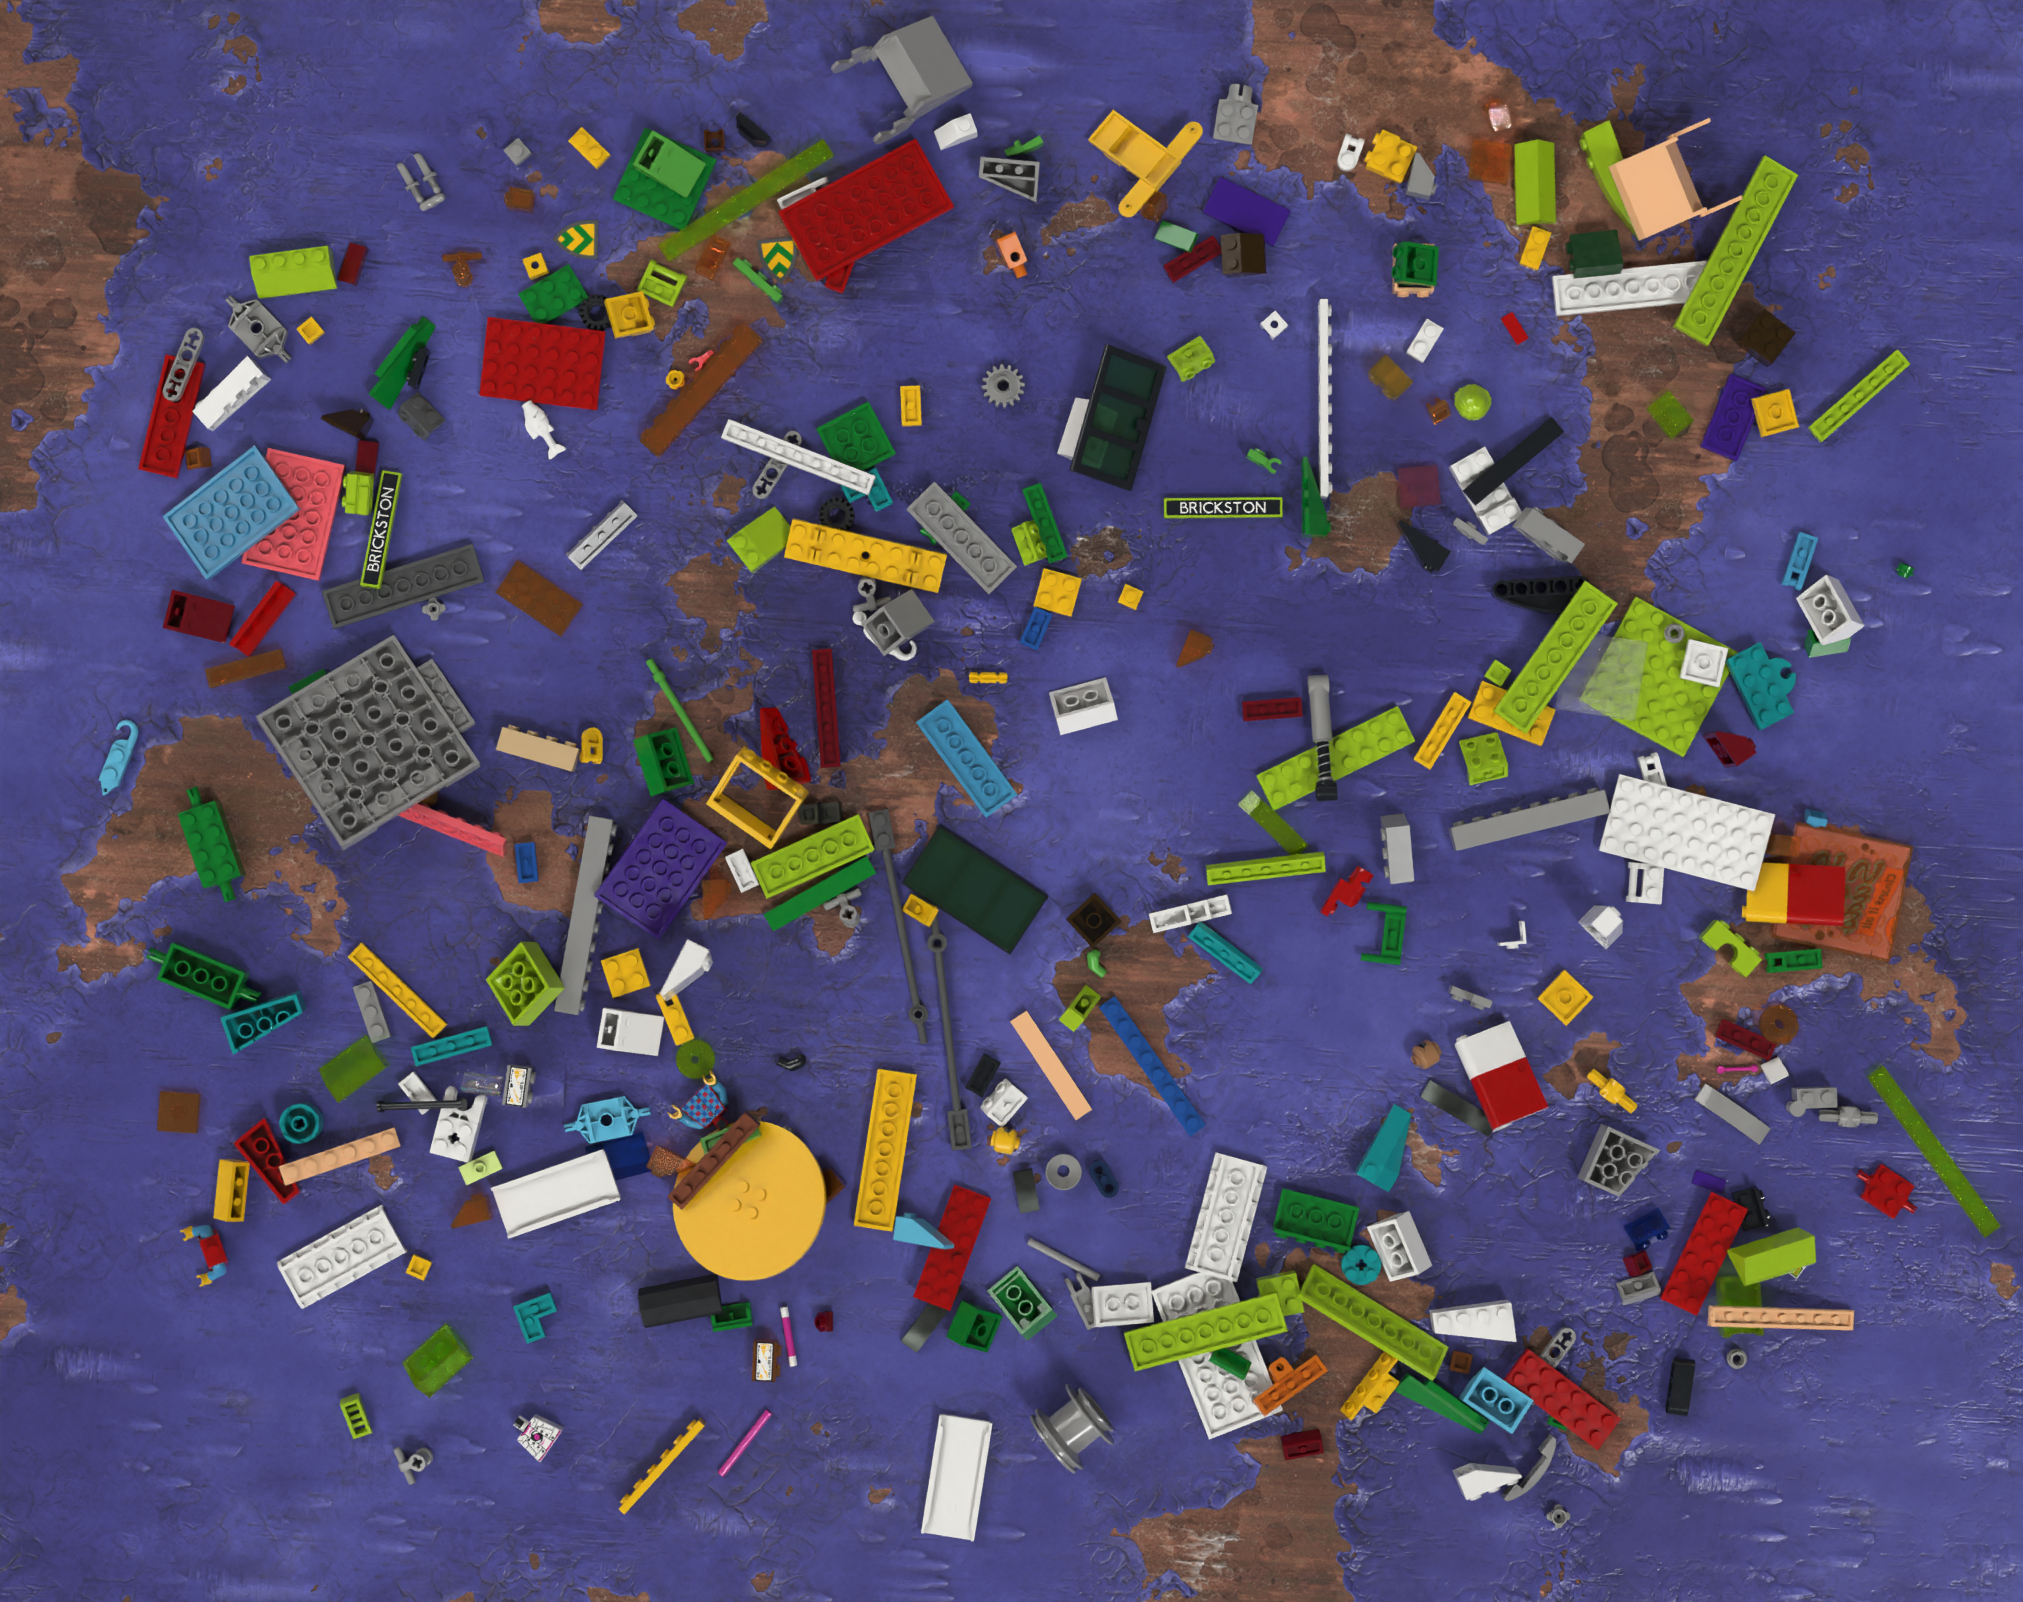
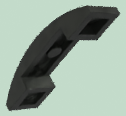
M1429 1080L1420 1096L1422 1099L1489 1137L1492 1128L1484 1111Z
M959 1286V1289H958V1291H957V1294H956V1297H955L954 1301L957 1299V1297L959 1296V1294H960L961 1291L963 1290V1288L960 1287V1286ZM928 1303L901 1339V1342L917 1353L948 1310Z

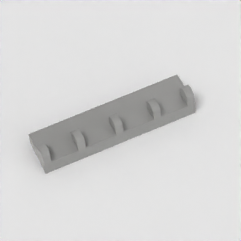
M623 500L619 502L620 504L613 511L608 512L607 516L597 526H594L590 533L582 540L580 539L579 543L570 552L565 553L580 570L637 517V514Z

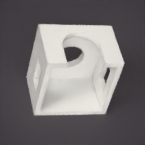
M1274 311L1259 326L1265 329L1273 340L1288 327V324ZM1276 321L1278 327L1272 328L1270 323Z

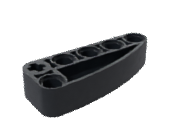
M1584 576L1501 580L1492 585L1490 592L1493 598L1523 610L1561 615L1579 589L1575 587V584L1579 581L1580 584L1584 581L1589 583V580ZM1556 582L1563 583V592L1556 590ZM1537 583L1544 585L1543 593L1536 591L1535 586ZM1517 584H1522L1525 587L1524 594L1517 593ZM1497 585L1504 586V595H1499L1496 592Z

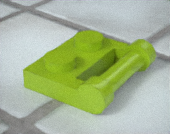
M652 259L637 288V292L643 291L644 295L673 308L687 281L688 275L676 273L657 264L658 262ZM656 271L677 281V284L673 286L652 276V273Z

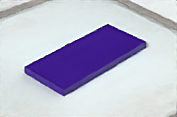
M1697 1170L1692 1180V1184L1720 1193L1723 1192L1726 1183L1724 1179Z

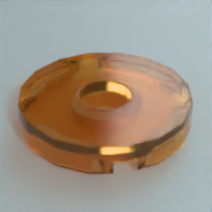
M1774 1005L1768 1007L1761 1014L1759 1029L1768 1041L1774 1044H1785L1797 1035L1799 1023L1796 1014L1790 1008L1784 1005ZM1775 1020L1782 1021L1783 1029L1775 1026Z

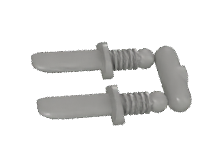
M416 153L413 156L425 176L422 179L424 182L428 180L433 192L437 195L424 201L417 187L419 182H414L403 163H398L396 166L407 184V187H405L406 191H412L411 193L416 198L417 203H421L420 209L426 211L444 201L445 195L440 193L441 188L434 177L437 175L436 172H431L423 156Z

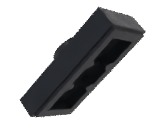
M984 1053L965 1088L983 1097L1001 1062Z

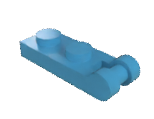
M1798 532L1781 580V585H1790L1799 591L1802 589L1818 541L1817 537ZM1793 572L1799 574L1797 579L1791 578Z

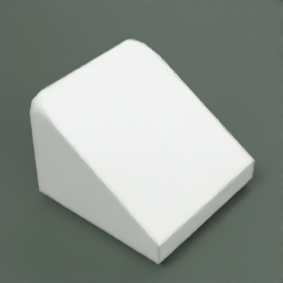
M1779 1057L1760 1065L1770 1084L1789 1076Z

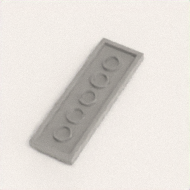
M935 482L906 509L987 594H990L1017 567Z

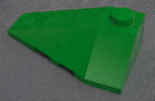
M1303 457L1301 459L1302 538H1326L1327 533L1331 532V521H1327V514L1308 458Z

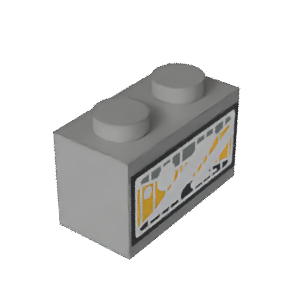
M515 1064L507 1066L502 1105L526 1108L529 1106V1103L532 1104L534 1092H531V1085L535 1084L536 1072H533L534 1067Z

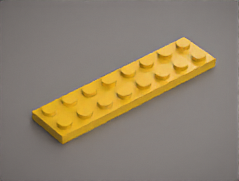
M879 1068L877 1070L854 1226L893 1232L917 1074Z

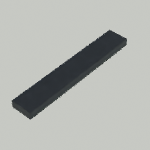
M1551 417L1466 487L1463 492L1476 506L1564 433V431Z

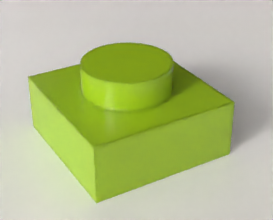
M1495 659L1484 677L1501 687L1512 670Z

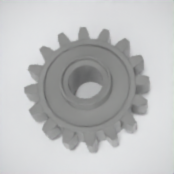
M1001 364L998 370L993 366V373L986 372L988 378H983L982 381L986 385L982 386V390H987L983 395L984 398L990 397L989 404L994 401L995 407L998 408L999 404H1002L1003 408H1006V404L1014 406V400L1020 401L1018 395L1024 394V391L1020 388L1025 387V383L1020 382L1023 376H1017L1018 369L1011 371V365L1004 369L1003 364ZM1006 382L1009 388L1006 391H1001L997 387L998 384Z

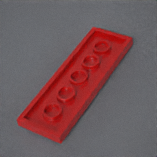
M166 354L138 469L178 479L194 416L193 410L197 404L206 364L196 361L181 399L172 402L164 397L163 388L176 357ZM178 369L175 372V377L177 379L184 378V369ZM172 380L171 383H174L175 386L173 390L169 389L168 391L171 394L170 397L177 395L175 387L176 385L181 386V383Z
M954 1185L938 1227V1231L954 1244V1248L940 1249L931 1247L913 1295L914 1298L949 1311L951 1310L991 1198Z
M1710 1192L1660 1299L1696 1316L1698 1315L1748 1208L1717 1193Z
M1526 1348L1503 1379L1534 1400L1533 1403L1596 1450L1601 1447L1621 1420L1619 1416L1528 1348Z

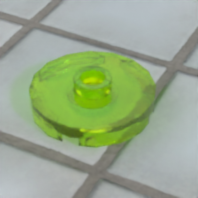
M699 1039L684 1043L678 1049L676 1055V1065L679 1071L685 1077L691 1079H701L703 1075L707 1076L709 1071L713 1070L716 1062L712 1047L707 1042ZM693 1056H697L699 1058L698 1063H694L692 1061Z

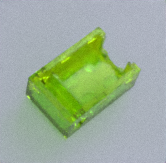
M1738 1274L1716 1275L1717 1306L1762 1307L1760 1282L1744 1286ZM1719 1327V1335L1724 1338H1730L1731 1335L1739 1333H1754L1759 1336L1764 1335V1329Z

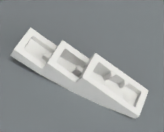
M1227 894L1150 913L1149 917L1153 933L1229 915L1232 914V909Z

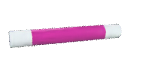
M788 1306L780 1307L790 1367L797 1366Z

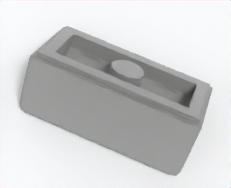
M1654 1271L1616 1283L1623 1306L1661 1294V1288Z

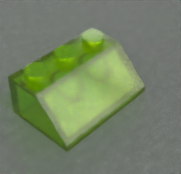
M366 1034L320 1068L319 1072L326 1088L337 1103H339L378 1076L390 1065Z
M445 1323L405 1359L402 1364L415 1388L430 1398L474 1357L462 1339Z

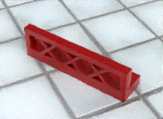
M275 581L230 641L229 645L250 657L297 594L282 582Z

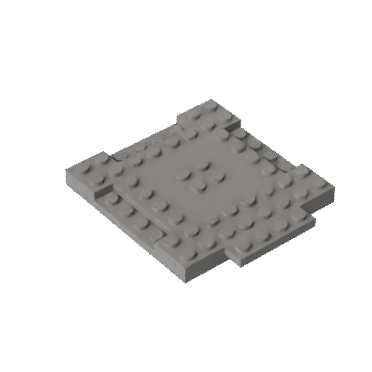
M394 635L256 716L267 737L277 752L280 753L343 851L378 830L377 828L441 788H447L480 767V762L461 736V733L475 725V721L434 660L431 659L416 668Z

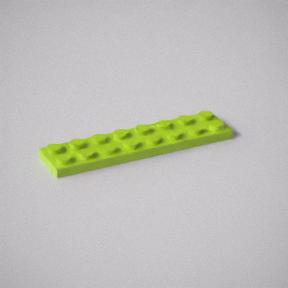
M1584 581L1493 712L1526 734L1618 603L1587 581Z
M1398 706L1332 738V741L1329 742L1331 744L1329 745V753H1331L1330 761H1332L1330 763L1331 776L1334 781L1415 742ZM1317 746L1256 775L1273 811L1316 790V782L1319 779L1317 777L1319 775V770L1317 769L1318 761L1316 760L1318 752L1315 750Z
M1313 1264L1297 1298L1430 1380L1436 1378L1449 1348L1448 1346L1317 1265Z
M1273 1292L1126 1331L1124 1336L1134 1370L1139 1371L1287 1332L1288 1328L1278 1293Z

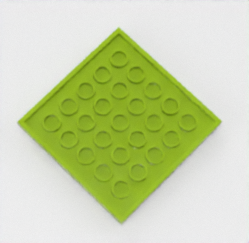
M1634 597L1578 701L1669 751L1684 757L1730 672L1725 662L1719 687L1680 679L1679 676L1688 640L1691 639L1728 648L1726 659L1738 652L1649 603ZM1670 624H1679L1684 629V637L1678 643H1670L1664 637V630ZM1671 630V636L1676 637L1677 632L1675 630Z

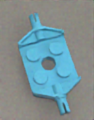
M625 1095L582 1104L577 1121L564 1124V1128H566L565 1132L580 1131L590 1144L633 1135L638 1118L651 1115V1111H649L650 1107L636 1109ZM605 1114L612 1117V1123L609 1126L604 1125L601 1121L602 1116Z

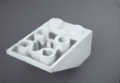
M605 1007L602 1012L597 1048L658 1056L664 1017Z
M1469 1463L1452 1470L1461 1493L1466 1500L1470 1499L1471 1501L1480 1498L1481 1494L1485 1492L1493 1493L1498 1491L1502 1485H1513L1518 1482L1519 1478H1522L1515 1467Z

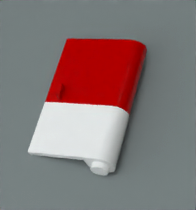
M1510 1021L1472 1036L1463 1035L1456 1039L1457 1042L1454 1046L1493 1132L1509 1126L1514 1121L1549 1108Z

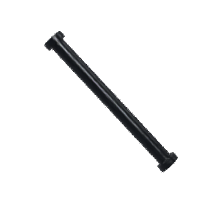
M466 1098L445 1101H378L376 1104V1109L379 1113L385 1110L445 1108L465 1110L467 1108Z

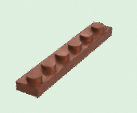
M745 1111L667 1197L682 1210L761 1123Z

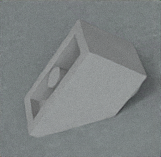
M1415 153L1413 156L1405 195L1428 200L1431 195L1435 194L1437 183H1433L1435 176L1420 153Z

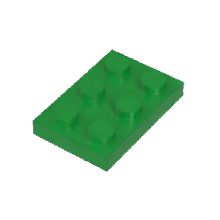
M569 264L518 294L534 322L549 324L581 305L584 299H588V295Z

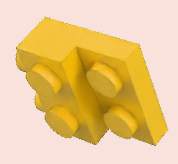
M1382 129L1381 133H1376L1372 144L1375 147L1373 151H1368L1364 162L1367 165L1365 169L1401 184L1417 150V146L1405 142L1399 136Z
M643 291L604 300L615 339L650 333L654 329V318L649 313V301L647 296H644Z

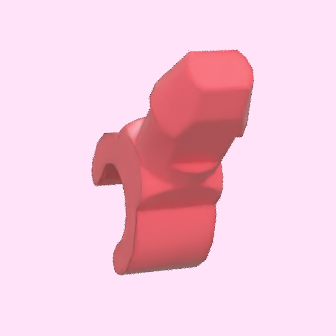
M709 350L698 358L690 359L689 363L699 362L698 368L695 369L696 372H699L714 353L712 350Z

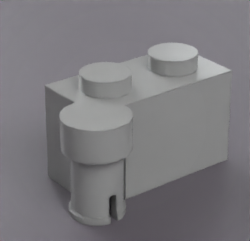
M1791 1087L1792 1099L1795 1101H1789L1786 1105V1110L1791 1115L1800 1117L1809 1108L1837 1107V1087Z

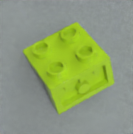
M1497 732L1459 741L1467 766L1469 786L1508 777V762Z

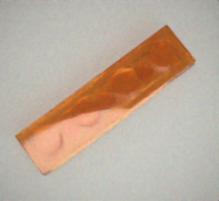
M278 649L207 668L205 673L209 688L212 689L287 669L283 649Z

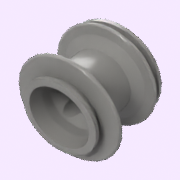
M1066 1384L1065 1388L1071 1400L1050 1417L1041 1409L1036 1408V1415L1032 1414L1030 1420L1050 1451L1074 1474L1077 1472V1468L1084 1469V1464L1078 1453L1099 1436L1108 1444L1114 1445L1113 1437L1110 1434L1114 1427L1100 1406L1085 1389L1080 1387L1077 1391L1070 1384Z

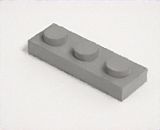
M373 981L353 987L371 1042L374 1043L392 1037Z

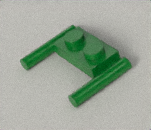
M1367 902L1366 910L1383 911L1386 914L1381 955L1361 953L1360 961L1400 965L1407 906Z

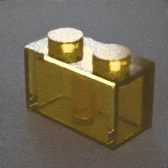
M1387 354L1367 373L1369 375L1368 379L1375 386L1379 385L1383 389L1382 393L1389 400L1393 399L1396 401L1413 384V381Z

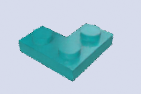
M874 468L866 472L876 477L868 496L875 512L892 505L893 501L877 469ZM841 485L849 503L866 496V494Z
M551 1292L513 1306L527 1344L546 1337L540 1318L558 1311Z

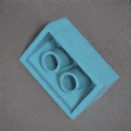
M1485 1367L1469 1381L1458 1398L1511 1434H1513L1534 1401Z

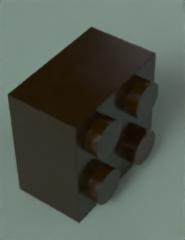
M1763 309L1758 313L1736 344L1764 366L1768 367L1773 364L1796 332L1766 309Z
M1095 892L1066 918L1070 925L1092 948L1122 922Z

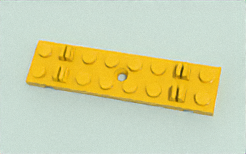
M793 518L784 557L938 593L947 554ZM868 552L869 558L864 559L862 553Z

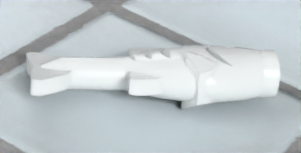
M532 400L523 404L526 430L533 439H536L538 436L544 438L549 446V459H553L558 453L565 451L566 447L556 444L550 434L551 431H554V428L549 424L548 415L535 405Z

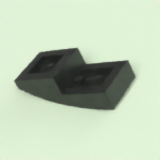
M841 802L808 804L799 807L800 825L843 821Z
M1032 1168L1013 1171L1020 1214L1040 1210Z

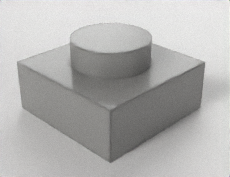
M519 138L503 150L517 167L532 155Z

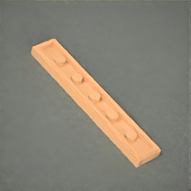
M1027 1010L1011 1020V1024L1075 1120L1091 1111V1106Z

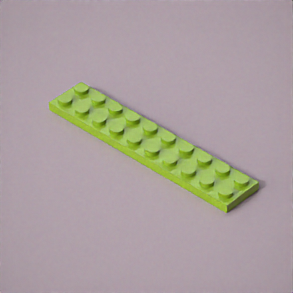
M1766 155L1761 158L1742 194L1743 199L1739 200L1679 313L1673 325L1674 328L1705 346L1710 344L1798 174Z

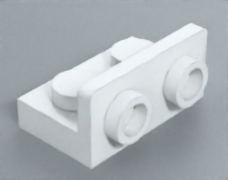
M1005 1078L996 1086L994 1092L983 1101L980 1109L999 1126L1003 1127L1028 1097Z

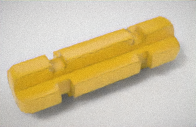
M996 672L969 673L970 683H1007L1008 674L1005 672H999V674H996Z

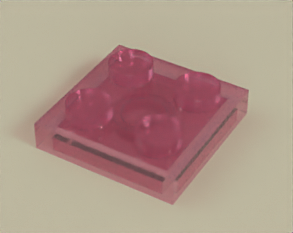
M1437 465L1397 469L1401 508L1441 504Z

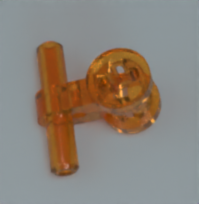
M457 251L455 254H443V262L457 261L452 267V273L457 285L461 287L469 286L473 281V276L467 261L481 260L482 252L466 253V251Z

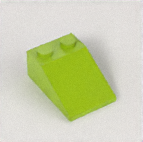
M774 506L738 531L727 542L753 574L786 548L791 526Z

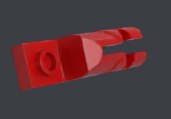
M1357 866L1347 878L1348 882L1339 878L1319 912L1325 916H1328L1329 913L1333 915L1338 907V904H1336L1337 900L1350 908L1355 906L1366 890L1365 887H1362L1361 882L1369 884L1374 875Z

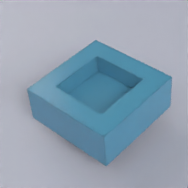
M1805 809L1804 818L1808 825L1812 827H1826L1828 819L1825 812Z

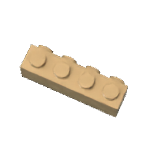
M508 725V728L502 727L496 750L575 772L581 749L576 748L577 744L568 741L565 742V745L557 743L558 739L546 736V739L538 737L539 733L529 730L527 734L519 732V727Z

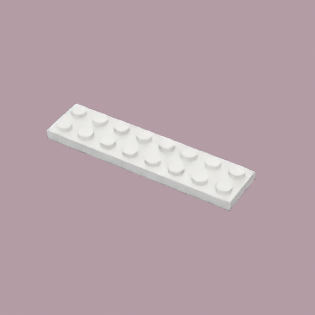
M1707 261L1622 269L1621 274L1574 279L1573 274L1553 276L1552 284L1556 316L1685 304Z

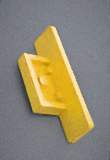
M1385 1351L1381 1354L1341 1407L1340 1411L1347 1418L1353 1420L1363 1405L1374 1413L1379 1411L1400 1383L1389 1374V1371L1398 1359Z

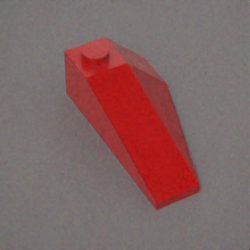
M761 708L762 759L770 762L772 766L787 774L789 778L798 784L811 782L807 762L804 757H800L796 749L798 745L795 740H791L787 732L788 727L778 708ZM764 778L767 790H781Z

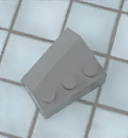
M1601 1124L1577 1178L1620 1197L1635 1180L1637 1174L1649 1164L1648 1162L1660 1150Z

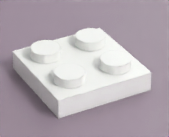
M1689 639L1679 678L1719 687L1728 648Z

